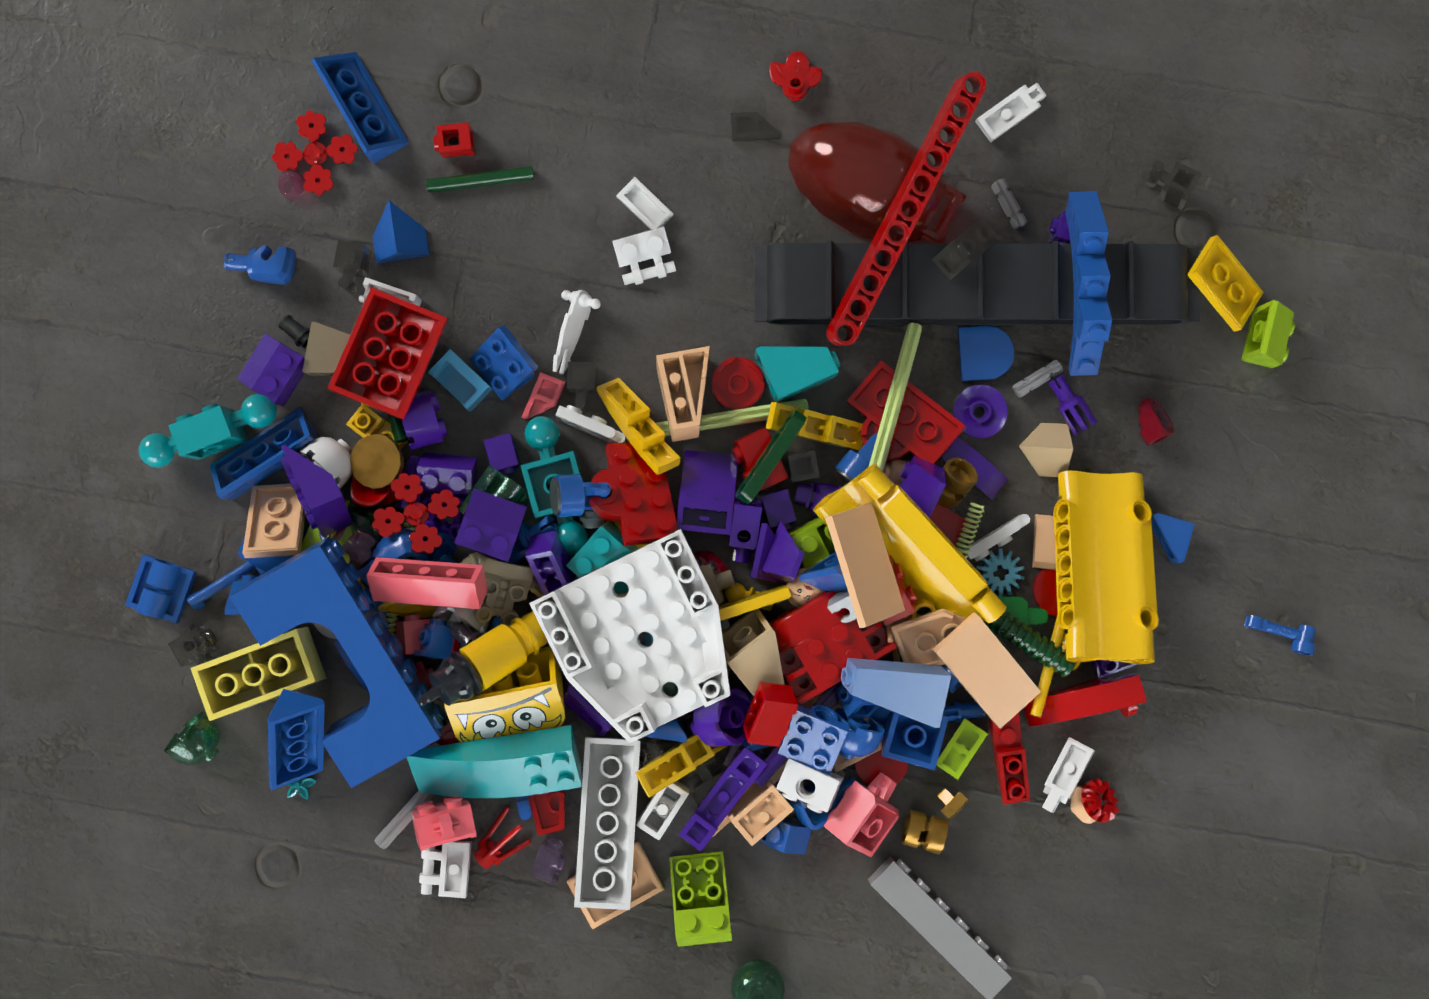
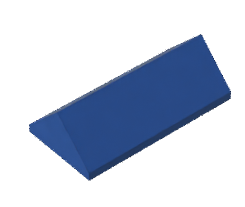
M357 52L312 59L313 65L359 145L373 164L409 143Z
M300 407L210 465L216 493L220 499L234 500L250 490L252 486L258 485L284 468L280 460L285 457L281 446L286 445L299 453L303 447L320 437Z
M283 689L267 719L269 787L271 791L323 771L324 745L321 742L324 738L323 700Z

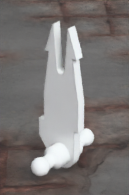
M564 290L561 293L562 299L570 300L571 304L568 313L565 314L560 330L557 351L553 359L554 372H557L562 360L559 373L564 374L571 362L570 358L579 340L584 322L589 318L591 307L598 309L601 306L599 299H592L588 292L584 290L573 291L572 293L569 290Z

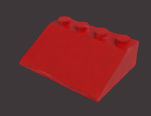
M371 287L328 385V389L338 395L405 420L448 318Z

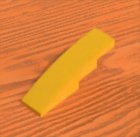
M620 378L597 386L599 396L625 437L657 475L679 466L680 457L664 441L665 432L649 417L650 408Z
M771 402L766 428L769 430L778 431L787 416L796 409L807 417L796 437L859 451L864 446L861 438L862 423Z
M693 734L686 739V742H680L635 772L649 798L692 772L697 766L715 756L714 754L727 746H708L701 741L698 735Z

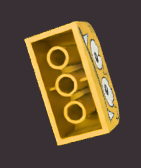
M551 646L540 648L539 653L534 656L528 655L525 665L488 687L479 695L474 694L473 698L468 701L458 700L450 706L444 703L454 734L460 742L561 727L565 719L562 673Z

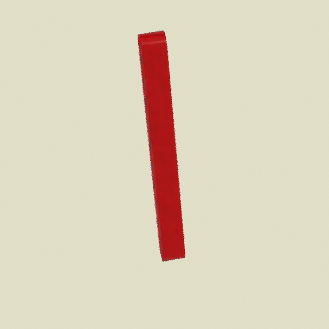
M976 71L970 72L956 79L827 328V338L833 345H851L857 340L986 89V80L981 73ZM966 81L972 84V93L967 90ZM954 105H956L960 110L959 117L954 115ZM941 129L947 133V142H944L940 137ZM928 154H931L935 159L934 167L928 163ZM916 178L922 182L921 192L915 187ZM903 203H906L910 208L908 217L902 212ZM891 227L897 232V239L895 241L889 236ZM878 252H881L885 258L882 266L876 261ZM866 276L872 281V287L869 291L865 289L863 284ZM853 301L858 303L860 309L856 316L851 312ZM840 326H844L847 330L844 340H841L838 336Z

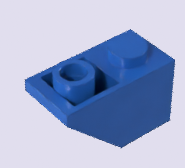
M784 818L758 842L782 853L805 855L812 829L802 826L795 820Z

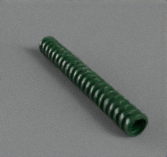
M1009 612L1003 613L994 622L987 623L983 621L989 629H995L994 633H1001L1003 639L1008 638L1009 643H1016V647L1019 649L1021 647L1024 648L1023 651L1026 654L1030 652L1032 658L1037 657L1038 662H1045V666L1047 668L1052 667L1055 673L1059 671L1061 677L1068 676L1077 663L1067 661L1066 651L1063 652L1061 646H1054L1055 643L1053 641L1048 642L1046 636L1040 637L1038 631L1034 633L1032 627H1025L1026 624L1024 622L1019 623L1018 618H1012Z

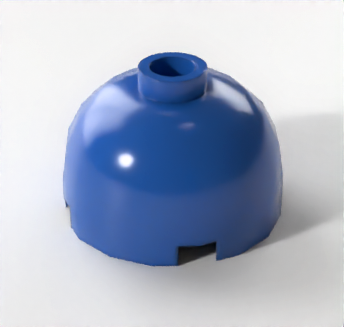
M836 708L837 721L850 726L839 755L847 759H853L854 756L863 757L873 753L883 738L884 727L869 718L868 722L862 718H847L843 708Z

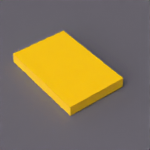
M1218 235L1210 237L1187 274L1234 332L1242 330L1264 293Z
M781 585L719 605L720 620L722 621L789 599L791 597L789 588L786 585Z

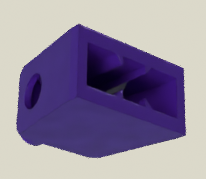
M735 497L729 546L734 547L733 561L748 563L750 549L755 550L757 547L762 501L752 500L746 505ZM741 530H747L749 535L742 537L739 533Z

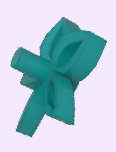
M303 778L287 784L292 786L288 790L287 798L294 797L299 792L302 798L308 800L309 791L306 787L313 786L317 780Z

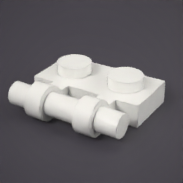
M664 226L612 241L619 267L631 266L632 272L622 275L624 285L632 283L636 285L642 284L643 280L657 276L660 279L667 277L666 274L676 271L674 261L662 262L661 256L671 253ZM653 258L655 266L642 270L639 269L638 262Z
M457 840L442 844V850L435 849L436 846L421 851V858L424 859L423 872L419 876V883L422 884L421 894H432V885H439L438 896L467 897L472 841ZM434 860H441L440 875L433 873Z

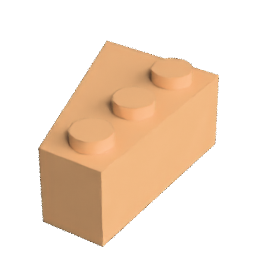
M710 346L656 355V369L672 442L699 437Z

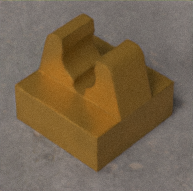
M944 788L937 795L946 804L941 812L950 820L969 802L960 791L954 797Z

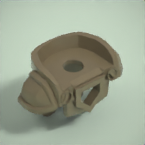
M476 550L461 561L462 564L483 565L488 592L485 603H482L481 608L473 609L474 616L479 622L485 623L492 616L500 617L502 624L510 626L511 620L516 617L519 618V615L513 609L514 602L526 600L529 590L540 598L544 596L530 565L523 566L503 562Z

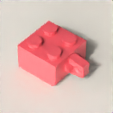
M880 773L868 787L854 781L852 786L848 787L845 791L844 797L838 806L830 812L824 827L847 846L872 857L899 818V809L888 801L897 783L883 773Z
M446 796L443 798V802L433 804L432 801H425L416 804L415 809H411L416 840L421 851L445 843L476 837L471 805L466 798Z

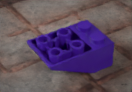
M281 446L285 457L280 460L312 530L318 528L323 538L353 525L333 475L288 446Z
M685 450L677 514L678 530L730 536L738 466L733 455Z
M424 453L417 465V475L420 477V485L423 487L422 494L417 495V502L424 504L428 509L429 503L432 502L431 496L434 493L440 494L445 489L450 490L453 493V497H457L460 500L457 506L459 511L456 517H446V519L440 520L437 514L433 515L429 512V517L424 524L429 528L436 527L438 533L448 534L455 542L474 488L477 489L478 457Z

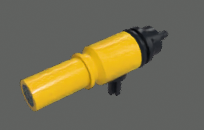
M532 611L522 618H514L511 620L510 626L500 624L484 635L480 632L473 633L462 621L460 623L455 621L449 632L461 644L459 649L461 653L453 652L451 657H447L442 661L438 670L429 675L433 688L425 692L417 701L420 706L431 703L439 697L448 706L458 700L468 701L473 698L474 694L479 695L488 687L525 665L528 655H536L539 653V648L548 643L534 612Z

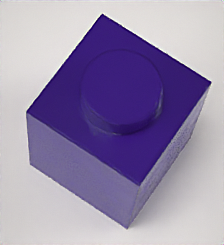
M508 433L483 440L492 472H500V476H506L515 473V468L521 466L512 434Z
M788 489L761 496L769 527H775L777 531L781 521L786 529L792 528L791 522L796 521Z

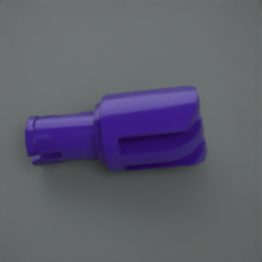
M1061 375L1048 384L1061 403L1058 408L1059 412L1073 435L1076 436L1079 434V431L1068 414L1067 409L1070 410L1083 431L1089 427L1076 404L1079 403L1092 425L1098 422L1082 395H1075L1064 378L1065 376Z

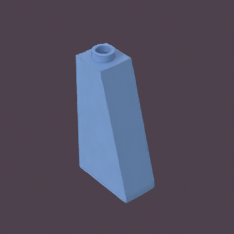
M847 658L846 667L841 672V682L851 695L934 728H940L951 675L942 666Z

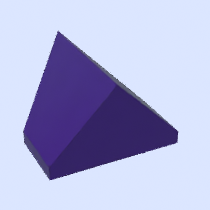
M781 521L763 565L762 572L786 585L789 582L793 583L805 553L799 551Z

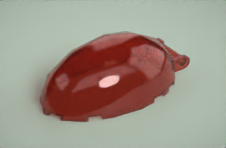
M828 122L806 128L791 142L788 167L797 189L810 200L813 207L820 214L849 233L866 239H873L919 149L898 134L864 123ZM927 157L929 165L934 167V164ZM940 177L908 242L912 243L924 237L934 243H944L945 239L943 237L960 203L965 201L966 195L944 184L942 177ZM916 178L915 187L921 192L922 182ZM946 195L951 199L933 232L927 229L943 196ZM903 203L902 212L908 217L910 208L906 203ZM891 227L889 236L895 241L897 239V232Z

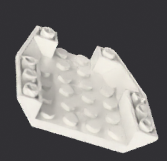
M681 529L529 603L566 679L629 743L655 732L657 727L703 705L705 707L710 706L731 695L719 605ZM618 581L625 582L629 587V592L624 597L618 596L614 591V585ZM641 632L652 634L654 641L651 646L646 647L640 644L639 634ZM666 682L675 683L678 687V694L675 696L666 695L663 691V685Z

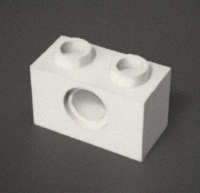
M789 758L776 789L782 791V796L789 800L797 801L799 799L808 803L807 807L815 812H828L832 807L844 777L833 772L827 775ZM804 779H810L814 782V792H808L804 789Z
M676 781L653 795L637 820L636 826L657 840H660L689 795V788Z

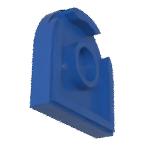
M993 326L957 329L961 382L996 379L1010 368L1014 358V347L1005 332Z

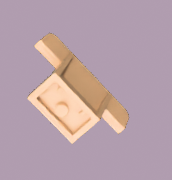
M788 759L763 787L754 782L747 788L718 826V830L713 836L729 822H732L750 845L753 846L794 810L774 785L781 778Z

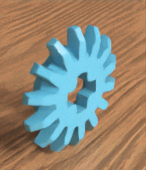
M998 549V556H995L991 550L989 551L991 557L989 560L985 557L981 559L985 563L984 567L977 565L976 569L983 571L982 576L993 592L998 590V597H1002L1003 590H1006L1010 596L1012 595L1011 586H1014L1016 589L1020 588L1015 581L1016 579L1024 580L1025 577L1018 575V571L1025 568L1024 566L1016 567V563L1020 558L1016 557L1014 560H1011L1012 551L1009 550L1007 555L1003 556V550ZM998 565L1008 570V574L1004 575L1003 581H1000L999 577H994L993 572L997 571Z

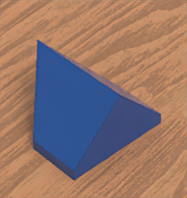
M389 200L372 236L376 263L430 256L426 229Z

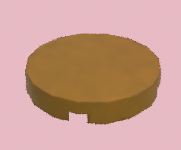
M382 434L367 435L360 439L354 446L350 457L351 470L355 478L363 486L373 489L390 486L391 482L398 479L399 475L402 474L404 467V457H402L400 445L391 437Z

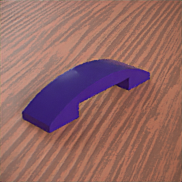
M959 437L940 458L945 463L951 458L957 457L971 463L978 473V481L974 488L990 500L994 498L1008 480L994 465Z
M745 746L699 804L680 831L679 836L699 851H702L718 830V826L768 763Z

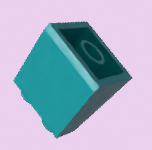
M761 346L756 348L754 355L771 395L777 403H781L834 379L839 372L838 367H840L836 353H830L828 347Z

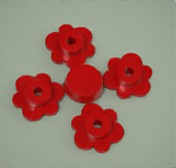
M309 110L305 115H301L296 119V124L299 127V135L306 137L311 143L305 146L302 153L293 142H289L287 145L279 142L275 145L276 153L272 155V160L276 163L278 170L286 172L289 168L292 170L297 169L298 162L304 156L306 162L313 165L310 168V172L307 171L303 175L306 180L304 182V189L309 193L315 192L316 195L321 196L324 194V190L329 191L334 185L330 179L331 172L320 166L327 160V154L333 157L336 164H341L342 162L350 164L355 160L354 153L358 151V147L353 143L352 137L348 134H344L340 138L338 136L331 139L332 144L327 149L322 143L314 142L319 139L320 135L325 134L326 127L324 125L326 118L321 113L315 114Z
M402 473L399 475V479L391 482V489L395 492L397 500L404 499L407 503L411 504L406 506L404 515L400 512H395L393 507H387L386 510L377 509L374 512L375 520L372 523V527L375 530H379L380 536L387 538L392 533H400V525L404 523L405 518L409 525L416 527L415 532H412L409 536L410 541L413 542L412 550L416 553L424 551L426 554H431L434 548L441 546L442 538L437 535L438 530L436 527L429 528L424 524L429 517V512L433 515L437 514L440 520H444L446 517L454 518L458 515L459 510L457 506L460 500L457 497H453V493L450 490L445 489L440 494L434 493L431 496L432 502L429 503L427 509L424 504L415 502L417 495L423 492V487L420 485V477L416 474L408 476V474Z

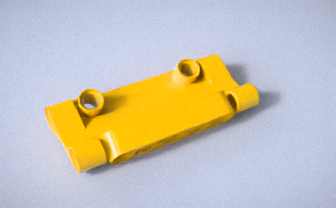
M872 464L852 481L824 497L814 507L813 511L827 525L826 517L872 502L888 556L892 557L894 563H900L905 573L904 581L907 586H913L918 596L916 612L912 614L913 619L923 616L917 613L921 607L930 608L927 614L946 609L966 619L975 612L982 621L987 623L994 622L1005 612L1006 605L988 587L987 581L910 496L898 484L895 485L876 464Z
M1081 471L1060 472L1058 474L1060 500L1055 504L1053 517L1058 622L1061 628L1068 630V633L1065 635L1066 660L1069 662L1113 660L1131 664L1154 663L1153 630L1157 628L1159 618L1157 614L1152 512L1144 497L1143 475L1135 472L1098 474Z

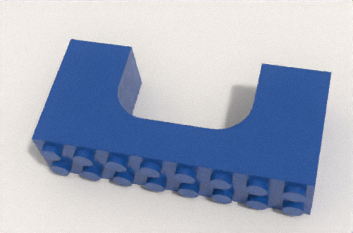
M331 536L245 583L229 598L260 646L302 623L321 624L331 630L365 682L369 690L370 702L331 724L321 742L349 786L353 788L440 739L446 716L441 706L438 704L435 706L433 701L424 706L419 705L417 699L430 690L428 685L424 681L420 682L416 675L417 668L410 658L406 659L401 651L403 646L396 635L392 636L387 628L389 624L382 612L376 611L372 604L374 601L371 593L367 588L363 589L358 582L359 574L352 564L348 565L343 557L345 553L342 546L337 540L333 541Z

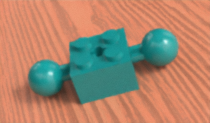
M253 394L243 401L241 409L238 411L226 406H218V404L205 406L201 409V413L194 416L192 414L179 416L176 418V423L168 425L172 436L168 437L161 433H152L144 437L139 445V456L146 465L154 468L168 465L173 460L177 451L180 457L196 460L203 459L248 441L244 425L248 424L253 428H265L271 425L277 416L276 404L264 395Z
M539 416L528 422L524 434L529 446L538 450L541 460L521 465L536 519L545 518L547 515H555L550 502V483L555 475L580 474L584 483L578 457L574 451L556 456L554 445L559 439L557 424L551 418ZM573 516L557 517V533L567 554H577L588 541L585 527L581 523L574 521Z

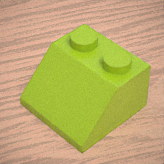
M1275 300L1255 308L1252 312L1241 361L1269 368L1282 365L1289 354L1287 342L1295 328V321H1293L1295 312Z

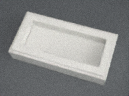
M636 177L616 195L650 230L663 227L673 216V213Z

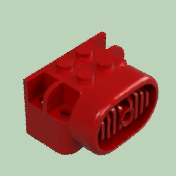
M825 591L798 608L794 606L769 622L776 634L783 676L789 686H792L793 692L800 704L805 703L840 682L841 672L846 667L847 658L877 660L897 648L894 642H888L887 633L881 621L864 628H859L857 619L848 623H842V617L848 615L850 611L842 608L837 612H830L827 606L829 600L837 593L834 591Z

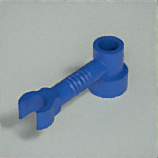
M1246 616L1245 627L1290 638L1293 640L1292 652L1308 656L1314 655L1316 645L1313 642L1316 628L1299 625V629L1270 622L1258 616Z

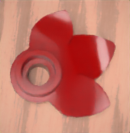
M801 51L791 53L786 59L785 64L771 62L769 72L772 82L781 86L784 95L792 101L801 100L807 94L808 89L817 86L822 79V68L809 67V60Z

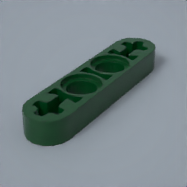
M796 409L787 416L737 490L735 495L737 499L748 505L755 498L807 419L806 416Z

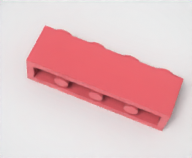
M376 557L366 575L373 601L480 609L488 592L483 565Z

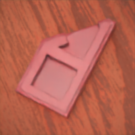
M540 372L521 418L527 420L556 408L566 382Z

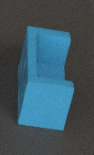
M451 349L428 371L470 412L493 390Z

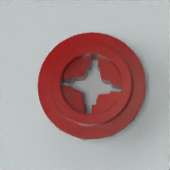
M1099 778L1085 783L1082 788L1081 799L1085 811L1093 820L1106 823L1115 819V814L1119 812L1116 804L1120 800L1115 798V789L1109 788L1108 781H1101Z

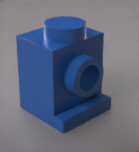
M430 618V623L425 624L420 632L419 643L421 648L420 650H415L414 656L444 660L447 657H451L454 637L449 632V629L452 627L446 626L447 621Z

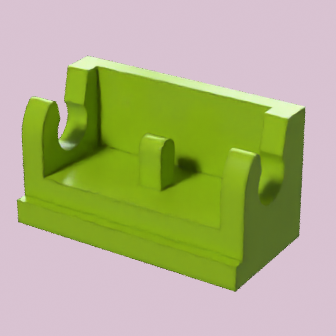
M964 719L941 753L936 765L958 780L988 734Z

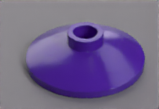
M973 385L966 388L957 397L953 408L954 417L966 426L963 433L973 438H987L999 432L1006 422L1008 413L1004 397L999 391L988 385ZM975 408L983 410L982 417L975 416Z

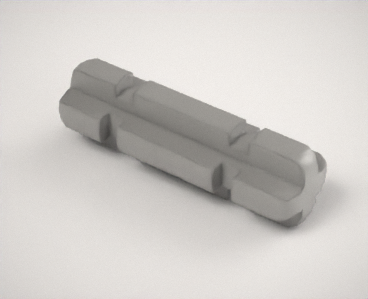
M1004 178L997 180L992 184L991 188L995 195L999 196L998 201L1006 216L1010 217L1009 222L1012 228L1016 230L1025 226L1027 219L1023 213H1020L1021 208L1012 191L1008 190L1009 185Z
M1054 360L1047 364L1046 368L1042 367L1024 378L1025 381L1021 380L1013 385L1012 388L1018 397H1023L1030 392L1029 390L1036 389L1049 381L1051 377L1062 373L1063 368L1057 360Z

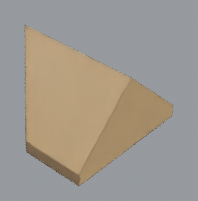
M1040 423L1019 447L1038 476L1058 477L1060 472L1068 471L1073 452L1069 427L1067 424Z

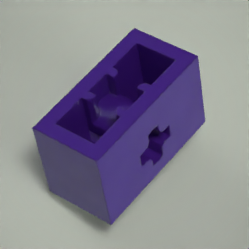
M557 531L531 536L526 559L544 596L573 582L575 573L566 566L570 559Z

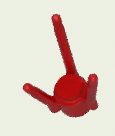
M506 806L486 835L477 843L479 848L473 855L476 861L485 869L490 868L493 864L497 866L504 859L531 844V840L527 839L502 853V847L522 830V825L515 827L498 843L494 840L489 842L509 812L510 806Z

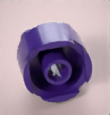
M428 389L416 393L405 420L402 419L406 436L409 437V440L414 439L415 442L409 444L411 450L443 442V437L448 436L443 419H437L435 411L440 410L435 392L430 393Z
M730 689V696L710 706L705 707L703 705L694 709L691 722L693 734L698 735L703 743L711 747L739 745L744 740H747L742 724L749 709L748 703L751 701L742 690Z

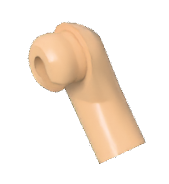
M1077 785L1071 796V811L1086 824L1096 822L1087 814L1083 807L1081 799L1083 786Z

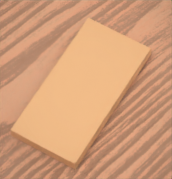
M872 502L826 517L825 519L859 628L868 627L905 611Z
M975 612L932 649L1000 729L1041 692Z

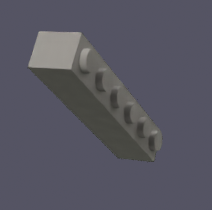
M890 856L868 878L870 885L986 999H993L1012 979L1007 971L1010 966L998 954L993 957L987 951L990 947L980 936L974 939L967 932L970 927L959 916L954 919L948 913L951 908L940 897L935 900L928 893L931 890L930 887L921 878L914 880L908 874L911 869L900 858L895 861Z

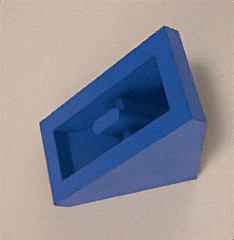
M1152 513V530L1170 562L1181 563L1185 561L1195 524L1160 513Z

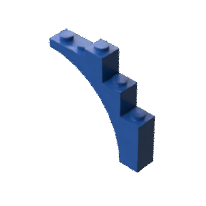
M1097 191L1069 192L1065 216L1069 229L1073 263L1074 316L1068 369L1070 376L1098 375L1104 341L1109 339L1112 316L1106 299L1111 275L1104 255L1109 231Z

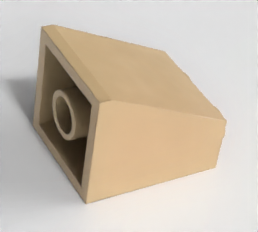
M759 609L750 611L722 632L726 662L753 696L760 682L785 685L776 634Z

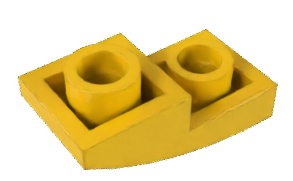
M361 404L346 424L363 438L367 435L382 434L394 439L390 423L363 404ZM407 441L403 443H398L401 449L407 443Z

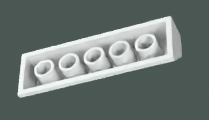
M585 737L574 907L630 910L638 778L635 772L639 770L640 740L629 743L626 739Z

